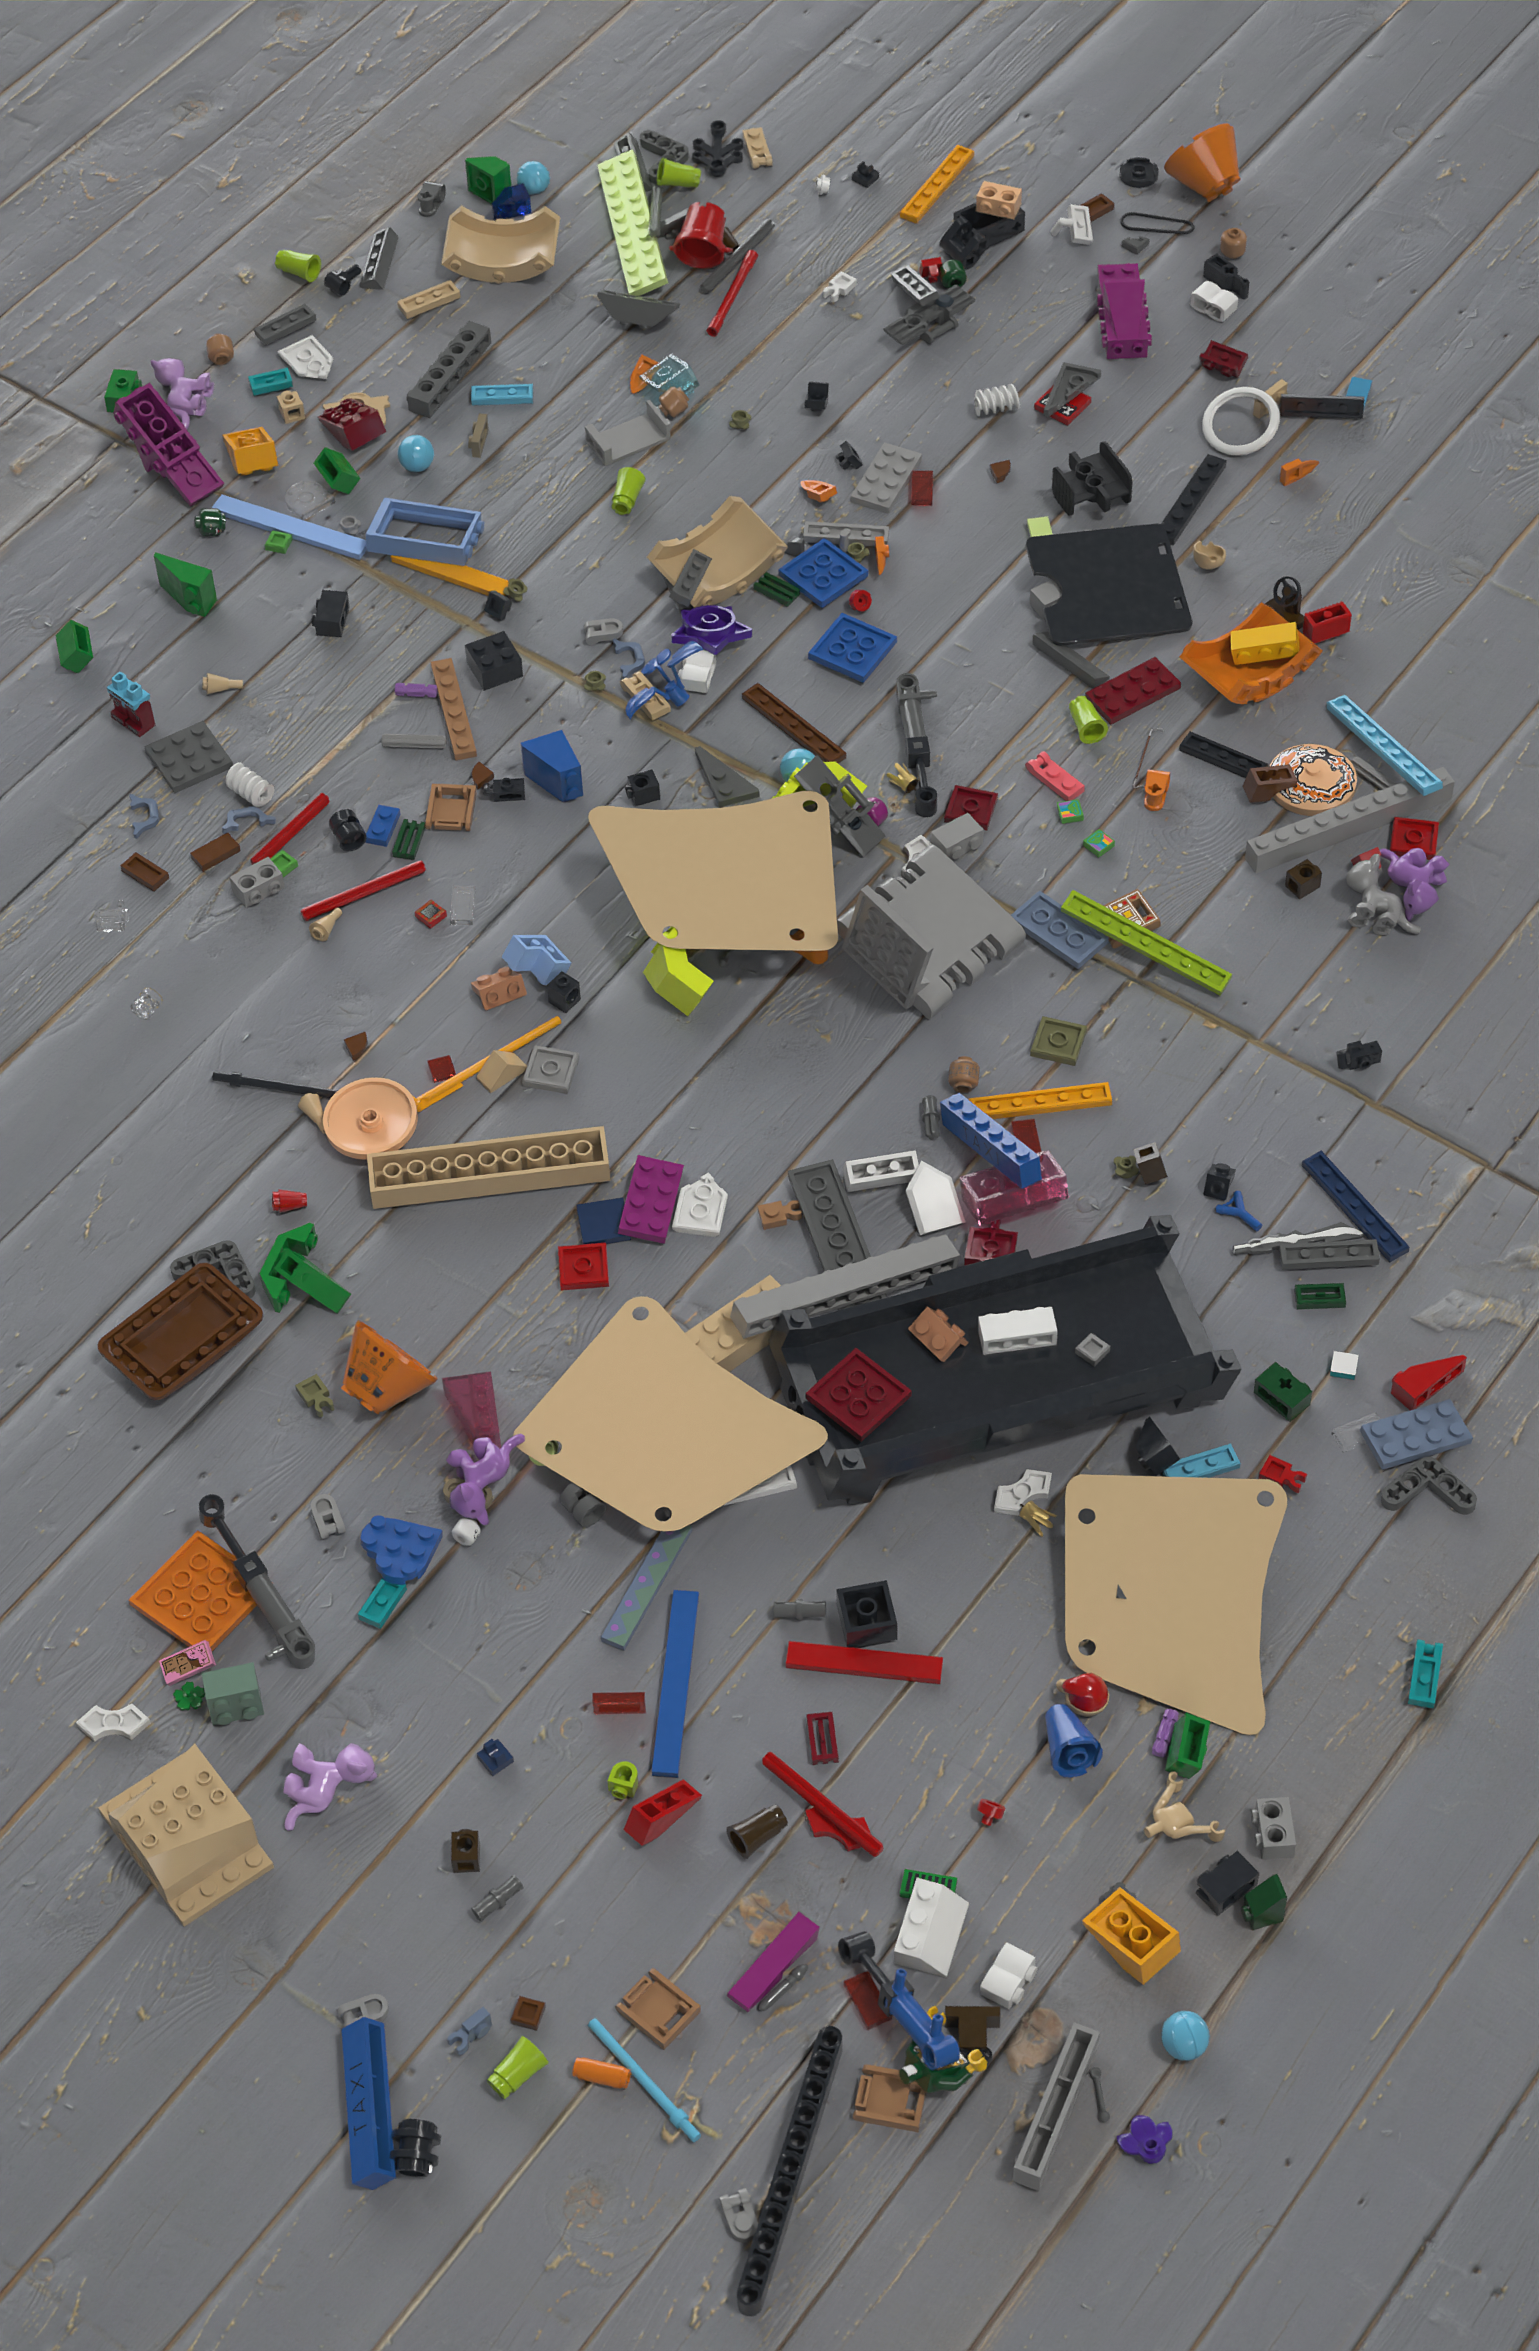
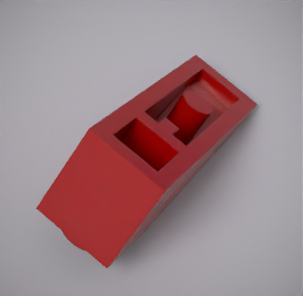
M1458 1355L1410 1366L1404 1372L1399 1371L1392 1379L1391 1394L1410 1411L1417 1409L1464 1372L1467 1357L1465 1355Z
M682 1779L634 1805L623 1830L643 1846L662 1835L701 1799L702 1794Z

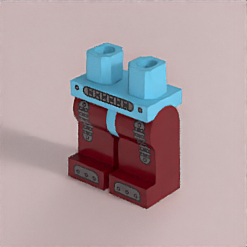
M118 672L112 677V684L107 687L109 696L114 702V709L110 711L111 718L124 727L126 726L128 730L138 737H141L156 726L151 703L148 701L150 694L143 690L140 684L130 681L124 673Z

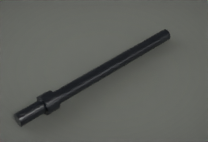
M214 1071L212 1075V1080L227 1082L231 1086L240 1087L241 1085L304 1095L312 1093L318 1094L319 1097L330 1099L338 1091L243 1076L242 1073L238 1072L229 1074Z

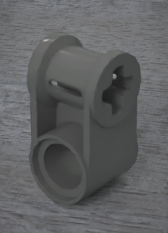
M427 181L423 183L420 192L417 194V199L420 202V215L430 217L436 213L440 204L445 199V184Z

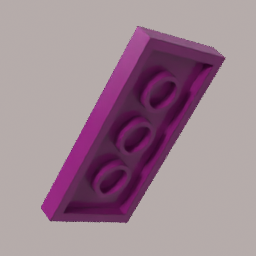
M641 1155L637 1156L618 1234L665 1244L684 1165Z

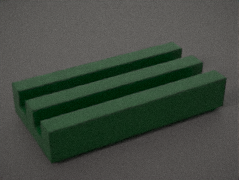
M765 572L763 577H760L758 582L753 584L754 590L787 607L800 595L799 588L768 572Z
M408 819L403 820L392 851L393 857L415 860L426 828L425 822L421 821L420 824H417L416 820H412L411 823L408 822ZM407 829H409L402 851L400 852ZM418 830L410 854H408L407 851L414 831Z
M1344 1283L1295 1285L1297 1310L1346 1308ZM1325 1292H1339V1293L1326 1294ZM1301 1293H1316V1294H1303V1295H1301Z

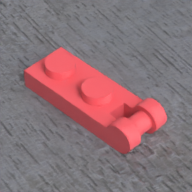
M1044 751L1038 754L1035 760L1031 759L1025 764L1027 770L1065 801L1073 800L1084 792L1085 786L1052 761Z

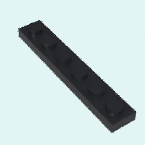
M1207 454L1162 521L1161 525L1166 529L1170 545H1175L1222 474L1227 460Z

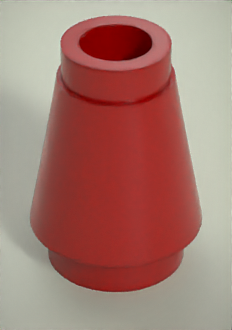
M278 1189V1192H272L273 1211L281 1213L307 1207L306 1193Z

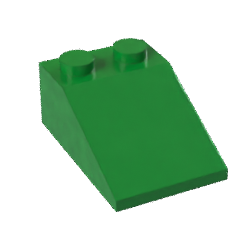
M155 552L154 560L159 585L186 611L206 617L217 601L212 570Z

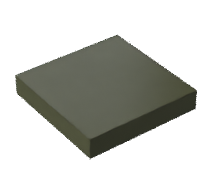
M1042 1016L1030 1056L1076 1066L1087 1033V1026Z

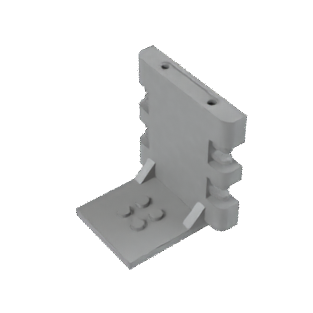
M933 844L926 847L907 863L904 875L911 885L900 876L895 879L889 877L876 887L875 891L866 885L861 889L857 903L837 919L838 934L844 939L842 949L906 1010L914 1005L928 1020L951 1003L953 998L952 991L956 989V984L949 975L958 983L966 981L971 986L984 974V965L988 963L985 954L991 958L997 955L1003 960L1018 948L1026 937L1023 927L945 853Z

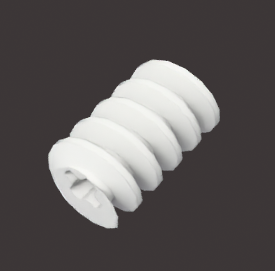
M1008 384L1007 388L1004 385L1000 386L999 389L992 387L991 391L989 388L984 389L983 392L976 390L974 398L977 416H980L981 410L984 411L985 415H988L989 408H991L994 414L997 407L1000 408L1001 412H1004L1005 405L1011 411L1013 404H1015L1017 409H1019L1020 404L1018 393L1013 384Z
M242 763L234 764L227 773V787L242 798H245L253 806L262 807L272 799L274 786L272 784L269 785L268 781L263 780L254 771H250L248 767H244Z

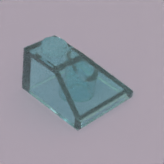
M670 354L639 376L640 380L661 393L674 386L676 388L680 387L686 395H689L695 388L700 386L691 366L673 354Z

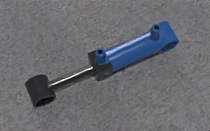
M863 1931L840 1939L838 1950L843 1962L846 1965L857 1962L862 1963L881 1986L877 2005L887 2017L893 2015L921 2049L926 2066L930 2070H935L959 2061L960 2050L956 2040L951 2035L945 2036L941 2032L943 2016L935 2014L931 2019L913 1997L914 1988L906 1979L907 1972L904 1969H897L895 1979L890 1981L874 1962L872 1957L875 1955V1944L871 1935Z

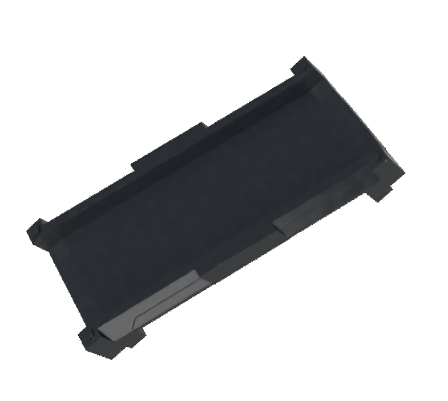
M1150 1216L1143 1229L1031 1258L1028 1249L936 1273L929 1275L923 1288L809 1319L805 1309L782 1310L768 1343L782 1377L780 1388L787 1407L807 1418L817 1421L826 1429L828 1434L825 1444L806 1456L809 1465H815L827 1499H846L847 1504L870 1503L881 1481L888 1478L1003 1448L1173 1400L1176 1409L1199 1407L1202 1401L1224 1400L1242 1368L1233 1349L1214 1351L1169 1253L1180 1234L1172 1216ZM926 1307L935 1311L939 1308L949 1317L947 1322L951 1326L955 1324L965 1332L963 1337L969 1342L966 1346L960 1344L945 1362L932 1353L908 1329ZM1037 1307H1052L1057 1327V1345L983 1355L978 1333L979 1316L1009 1313L1014 1310H1031ZM1090 1333L1110 1346V1352L1095 1367L1075 1353V1348ZM855 1348L912 1390L911 1397L862 1442L805 1399L806 1392Z

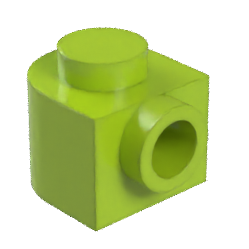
M627 1761L615 1764L607 1780L608 1791H611V1794L618 1799H626L627 1796L634 1798L638 1787V1773L635 1765Z

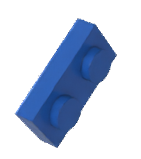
M378 805L366 833V843L388 846L401 815L400 808Z

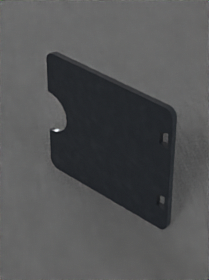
M1158 523L1033 536L1027 539L1025 547L1033 576L1048 577L1056 582L1061 590L1060 600L1056 604L1043 609L1049 635L1055 645L1062 646L1187 632L1191 629L1193 624L1168 535L1163 525ZM1164 546L1166 554H1160L1158 547ZM1180 600L1182 608L1176 609L1174 601Z

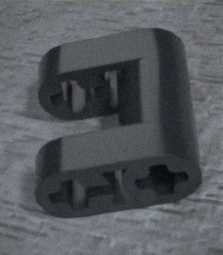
M962 216L953 222L941 238L939 244L954 260L960 261L964 269L967 270L976 264L988 248L990 242L984 234L977 233L966 245L963 244V240L972 229V224Z

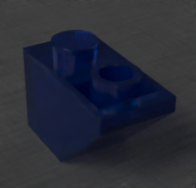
M524 183L505 187L491 204L493 221L532 213L530 196Z

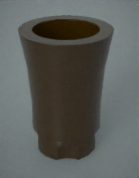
M775 1804L768 1808H763L743 1821L728 1826L727 1835L739 1855L748 1859L758 1848L779 1834L788 1825V1821L782 1809Z

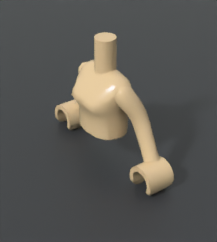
M1171 1772L1168 1776L1167 1788L1152 1812L1156 1823L1144 1828L1145 1835L1150 1838L1160 1832H1164L1167 1836L1178 1839L1190 1834L1208 1833L1209 1839L1214 1842L1223 1840L1225 1830L1216 1831L1219 1826L1218 1821L1211 1822L1210 1826H1193V1816L1181 1802L1165 1807L1173 1793L1179 1792L1182 1789L1184 1782L1183 1780L1175 1782L1177 1773Z

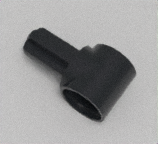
M357 264L352 265L345 271H330L324 279V285L338 295L344 296L351 287V280L362 271Z

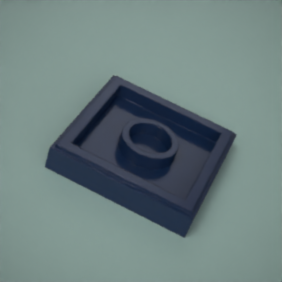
M623 1197L576 1205L583 1244H610L631 1240V1236L618 1234L625 1206Z

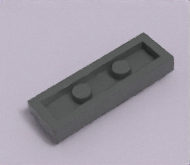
M303 304L254 328V333L264 345H268L316 321V314L306 304Z

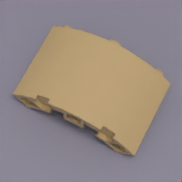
M462 205L449 216L441 265L457 274L479 281L508 283L532 278L554 266L560 216L546 206L519 221H514V219L487 220L484 219L485 216L474 213Z
M729 496L719 509L711 515L713 520L704 527L699 525L688 532L686 538L680 541L677 538L658 541L647 556L673 586H675L693 549L712 558L690 602L694 608L715 605L727 600L738 592L740 594L744 593L775 562L780 561L784 557V552L788 548L741 497Z

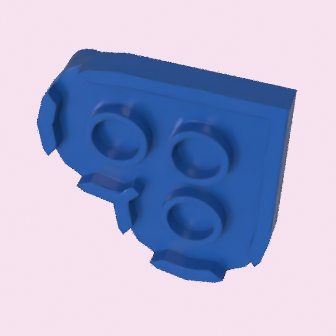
M377 1515L362 1530L361 1546L367 1551L368 1557L376 1560V1570L382 1575L384 1581L404 1585L406 1580H412L415 1577L420 1579L423 1576L443 1537L441 1529Z

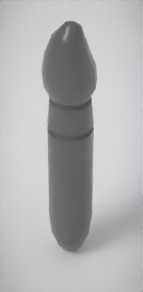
M802 1964L794 1968L791 1975L786 1977L760 2002L759 2010L764 2011L770 2008L797 1981H800L804 1977L808 1965Z

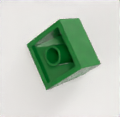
M496 156L465 159L469 192L495 207L512 196L510 164Z

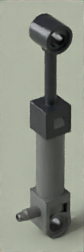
M904 673L897 678L896 697L899 714L902 717L908 768H916L919 789L915 793V811L919 816L928 818L937 812V791L928 786L925 767H930V748L928 736L925 734L921 700L937 697V691H920L917 677L911 673Z
M215 1494L204 1496L199 1502V1519L201 1523L208 1528L216 1527L237 1559L233 1562V1573L245 1592L249 1591L277 1635L279 1645L266 1653L265 1658L267 1661L286 1654L294 1667L298 1669L309 1668L315 1661L314 1641L299 1619L296 1620L268 1577V1570L256 1551L246 1555L224 1521L225 1509L223 1499ZM211 1508L217 1510V1512L213 1514L207 1513L206 1511ZM300 1649L308 1651L305 1655H299L296 1652Z

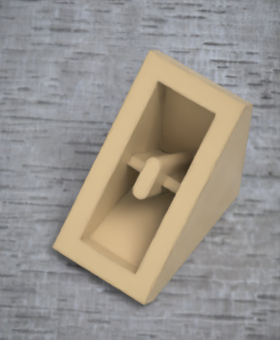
M493 1050L478 1073L477 1080L492 1093L524 1073L527 1065L515 1053Z

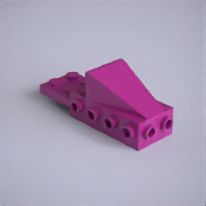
M1138 263L1098 265L1100 294H1097V306H1101L1099 308V320H1102L1100 322V332L1104 334L1102 335V348L1106 350V358H1147L1148 346L1152 345V335L1148 334L1150 332V320H1146L1148 318V306H1144L1147 302L1146 292H1144L1145 279H1140Z
M150 382L143 387H138L130 395L120 398L115 403L114 418L118 424H122L126 429L128 437L134 441L146 472L148 473L154 469L163 478L167 477L190 507L223 487L224 482L200 453V446L186 430L185 426L179 421Z

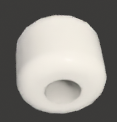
M461 1518L452 1530L453 1538L465 1546H471L480 1534V1527L477 1521L472 1518Z

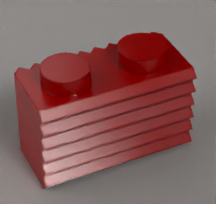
M1342 601L1332 604V606L1329 605L1328 607L1325 606L1324 608L1317 609L1316 611L1313 610V612L1309 611L1304 616L1303 634L1313 643L1338 637L1341 634L1350 632L1352 614Z

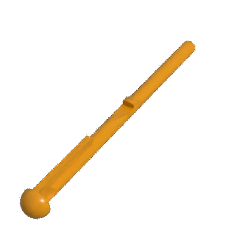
M555 1016L497 1051L514 1052L560 1025L562 1021L558 1016ZM489 1056L417 1098L412 1096L417 1112H421L463 1087L461 1082L480 1072Z

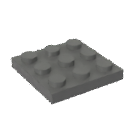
M204 721L144 746L146 754L174 794L227 771L233 766V761Z

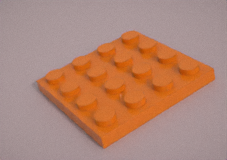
M198 1530L129 1599L130 1606L188 1647L206 1640L209 1642L212 1652L257 1606L249 1591L245 1592L233 1573V1562L237 1560L236 1557Z

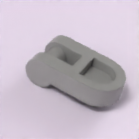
M617 619L585 622L586 643L588 645H595L599 641L620 638L623 634L622 622Z
M327 1494L316 1496L311 1502V1511L321 1540L329 1538L330 1534L336 1532L338 1534L346 1532L334 1498ZM330 1519L334 1520V1523L328 1525L324 1523V1521Z
M370 1994L339 2006L337 2011L339 2017L344 2020V2028L362 2017L382 2022L388 2016L389 2007L385 1997L380 1994ZM361 2011L362 2016L354 2018V2014Z
M747 2189L738 2190V2194L729 2197L727 2194L720 2196V2205L733 2238L742 2243L752 2241L758 2221ZM742 2205L743 2211L734 2214L732 2208Z

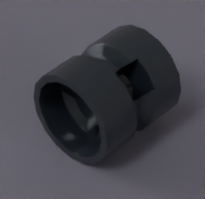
M342 809L331 816L329 827L342 850L354 851L363 846L367 836L353 810Z

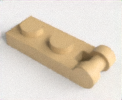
M762 127L743 130V139L753 169L759 168L761 165H766V167L772 166V156L769 153Z
M640 671L634 673L633 677L629 679L626 677L620 680L622 689L628 692L631 697L644 688L650 689L654 687ZM656 692L651 699L641 706L652 721L671 712L669 703Z

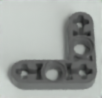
M646 130L640 134L641 147L662 156L649 169V180L651 183L657 184V171L662 158L684 164L689 159V148L686 145L652 130ZM667 145L669 147L662 148L660 146Z
M221 1241L177 1258L171 1263L172 1277L174 1280H177L192 1268L191 1263H194L195 1266L199 1264L198 1261L200 1259L209 1258L211 1259L209 1264L213 1265L216 1269L222 1268L226 1278L249 1298L255 1295L254 1280L236 1244L232 1241ZM232 1267L242 1268L237 1274L229 1272ZM183 1268L185 1271L181 1272L178 1269ZM243 1280L245 1287L248 1289L243 1290L240 1287V1281Z
M1424 1457L1387 1485L1383 1489L1381 1497L1383 1507L1387 1510L1395 1511L1402 1508L1425 1488L1429 1487L1456 1512L1463 1515L1472 1513L1477 1502L1476 1494L1433 1457ZM1424 1467L1426 1469L1433 1468V1471H1424ZM1408 1479L1414 1480L1417 1486L1409 1488L1405 1486L1404 1481ZM1444 1481L1450 1482L1453 1488L1445 1490L1441 1488L1440 1483ZM1398 1494L1397 1500L1394 1498L1391 1500L1388 1499L1389 1496L1394 1497ZM1461 1500H1462V1501H1466V1500H1469V1501H1470L1469 1504L1466 1503V1502L1463 1503V1504L1460 1503Z

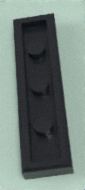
M1281 394L1280 416L1363 419L1364 397Z
M1189 731L1179 745V751L1246 778L1250 768L1268 767V763Z

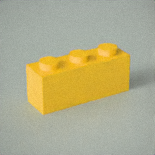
M1296 622L1231 631V652L1234 664L1239 665L1294 657L1299 652V634Z

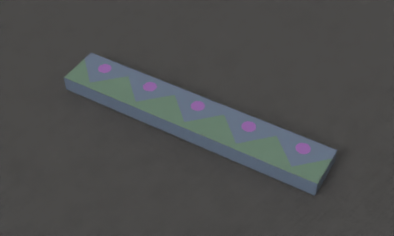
M691 1525L675 1531L660 1532L603 1632L601 1642L625 1651L692 1532Z

